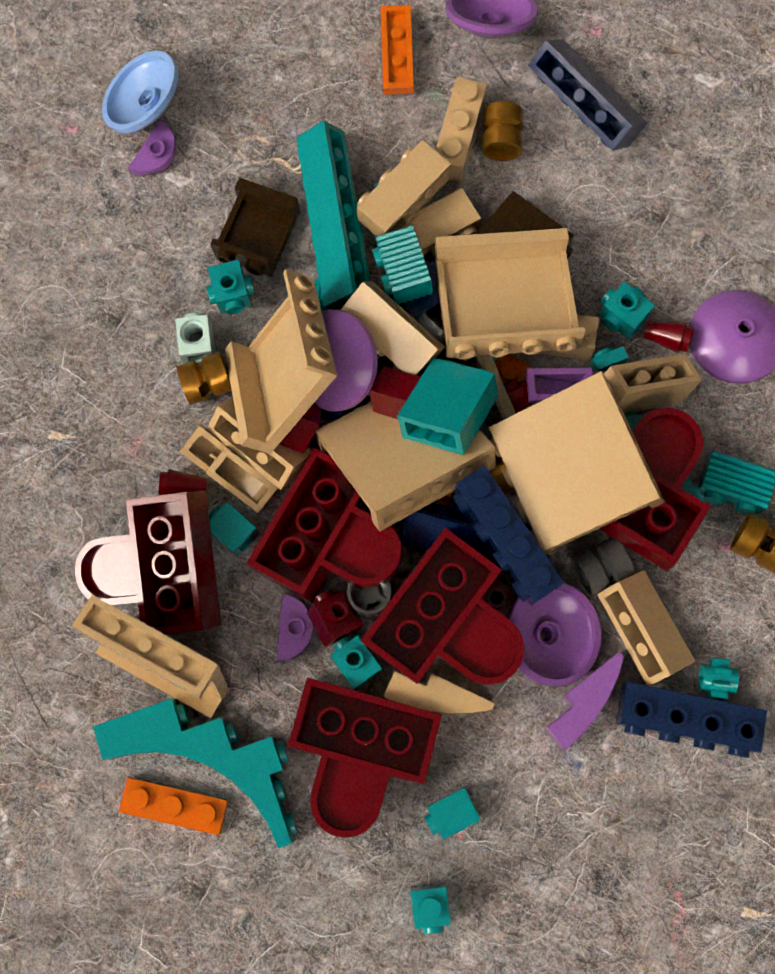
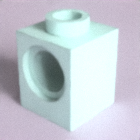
M188 313L184 318L175 319L178 352L183 363L192 360L201 363L202 357L216 353L213 325L208 315ZM197 332L203 333L200 340L196 342L189 341L192 334Z

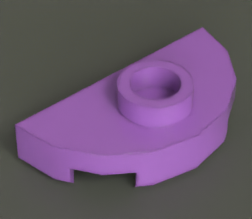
M159 121L129 165L128 170L131 174L144 177L146 176L145 174H153L157 171L161 173L173 162L177 152L175 137L170 127L164 121Z
M282 594L277 662L292 660L301 654L311 643L314 626L306 613L308 611L307 607L297 598Z

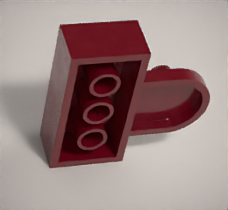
M669 407L650 411L640 419L632 431L665 503L654 508L646 506L599 528L667 572L676 565L711 508L710 505L681 488L701 456L703 449L701 429L690 415L679 409Z
M314 448L246 564L256 573L313 603V599L319 593L330 572L359 587L372 588L385 584L395 576L401 566L403 546L399 536L391 526L382 531L377 529L372 521L371 514L365 512L368 506L331 456Z
M206 491L182 492L126 500L130 534L96 538L88 542L79 552L75 563V577L79 589L87 599L94 595L110 605L138 602L140 621L163 634L203 631L222 625Z
M444 528L360 640L416 684L419 683L438 656L472 681L487 685L498 684L509 679L520 667L524 656V642L517 626L481 599L502 569L447 528Z
M307 678L288 747L321 756L310 796V807L317 824L324 831L336 837L351 838L366 832L377 820L390 775L424 785L442 715Z

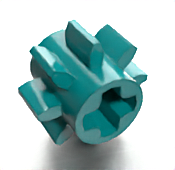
M713 657L709 659V665H700L698 687L699 690L707 691V698L724 701L728 699V693L736 694L739 684L738 668L729 667L730 659Z

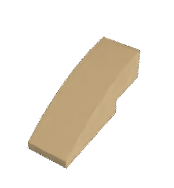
M200 423L179 452L203 469L205 474L259 513L278 487L208 432L207 428Z
M394 672L383 695L385 699L442 714L486 712L493 710L495 703L434 674H431L425 686L420 683L416 684L408 677Z

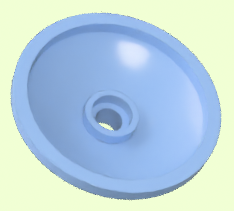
M150 51L137 56L127 63L114 77L105 93L102 103V116L105 123L118 133H130L142 130L155 122L168 108L176 93L179 75L176 62L163 51Z

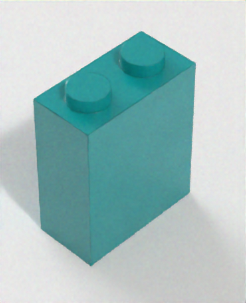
M433 358L397 415L402 437L464 455L498 397L495 373L457 364L453 361Z

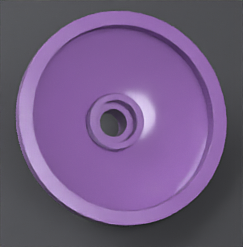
M446 0L445 11L452 22L461 29L475 36L492 39L507 37L527 29L536 20L538 7L535 0Z
M730 290L718 293L701 304L690 323V326L694 327L690 349L697 363L708 374L724 382L744 384L760 380L775 369V307L769 301L752 292ZM738 326H746L748 333L741 332Z
M343 310L322 311L337 377L315 403L317 407L327 411L348 410L362 402L373 386L377 372L376 347L370 331L358 317Z
M564 583L532 606L527 600L523 602L519 597L515 601L508 619L517 626L524 642V656L518 669L530 680L546 686H564L581 679L595 663L601 646L600 621L590 600L575 587ZM542 629H544L546 632V637L544 640H542V638L540 637V632Z

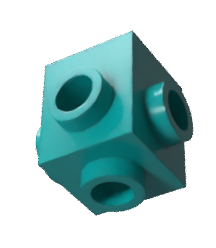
M239 259L207 267L212 284L206 286L211 305L217 304L221 314H238L244 311L245 308L252 306L249 295L255 294L250 275L244 276Z
M623 282L617 290L612 287L600 301L603 307L599 317L602 318L603 324L613 332H620L629 340L649 318L655 305L646 299V295L641 289L636 286H629L626 282Z

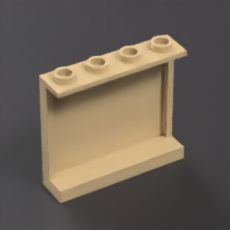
M567 228L436 237L434 257L447 358L466 360L474 356L490 355L492 357H502L510 353L533 355L541 351L557 350L559 352H569L580 348L585 328H579L566 253L569 241Z
M285 269L283 272L288 296L250 346L247 347L231 341L225 348L241 446L268 454L273 452L337 377L315 282L305 274H298L288 269Z
M601 371L489 427L493 436L489 441L495 448V455L498 458L502 457L506 468L502 469L504 478L511 488L515 487L519 499L515 500L517 508L524 519L528 517L533 529L530 530V533L544 553L552 555L555 553V548L646 506L654 508L665 503L608 378Z
M371 402L316 430L320 451L328 452L370 509L372 521L379 531L454 491L457 482L485 465L488 471L496 468L495 448L480 429L466 453L460 455L403 438L398 419L373 412Z
M94 595L90 596L72 624L75 630L100 643L95 652L96 655L210 719L214 716L229 690L217 663Z

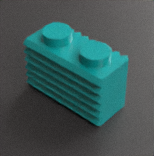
M413 225L375 236L377 248L372 249L377 268L384 266L386 275L381 276L385 293L387 295L393 294L394 301L398 305L402 302L406 303L408 300L412 301L413 299L431 295L433 293L431 278Z
M712 450L707 456L698 487L704 495L703 499L707 502L722 505L723 502L735 505V510L745 515H748L750 512L760 514L769 506L775 486V470Z

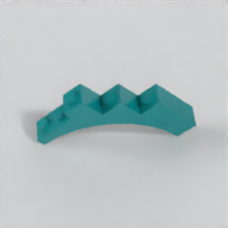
M173 698L92 726L102 760H112L136 753L160 752L184 756L208 765L230 779L252 800L267 822L277 848L295 842L293 835L298 833L296 822L292 813L286 814L282 802L287 799L281 779L275 781L274 774L286 770L284 762L289 761L283 741L277 742L276 737L271 736L236 749L235 743L239 742V736L233 722L228 723L227 718L220 717L187 729L186 724L190 723L187 708L184 703L179 704V701Z

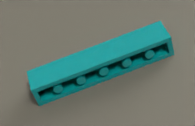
M323 120L296 137L303 177L302 184L305 189L307 213L312 232L311 239L316 257V269L321 288V299L324 308L341 310L361 283L370 281L361 224L357 216V201L345 132Z

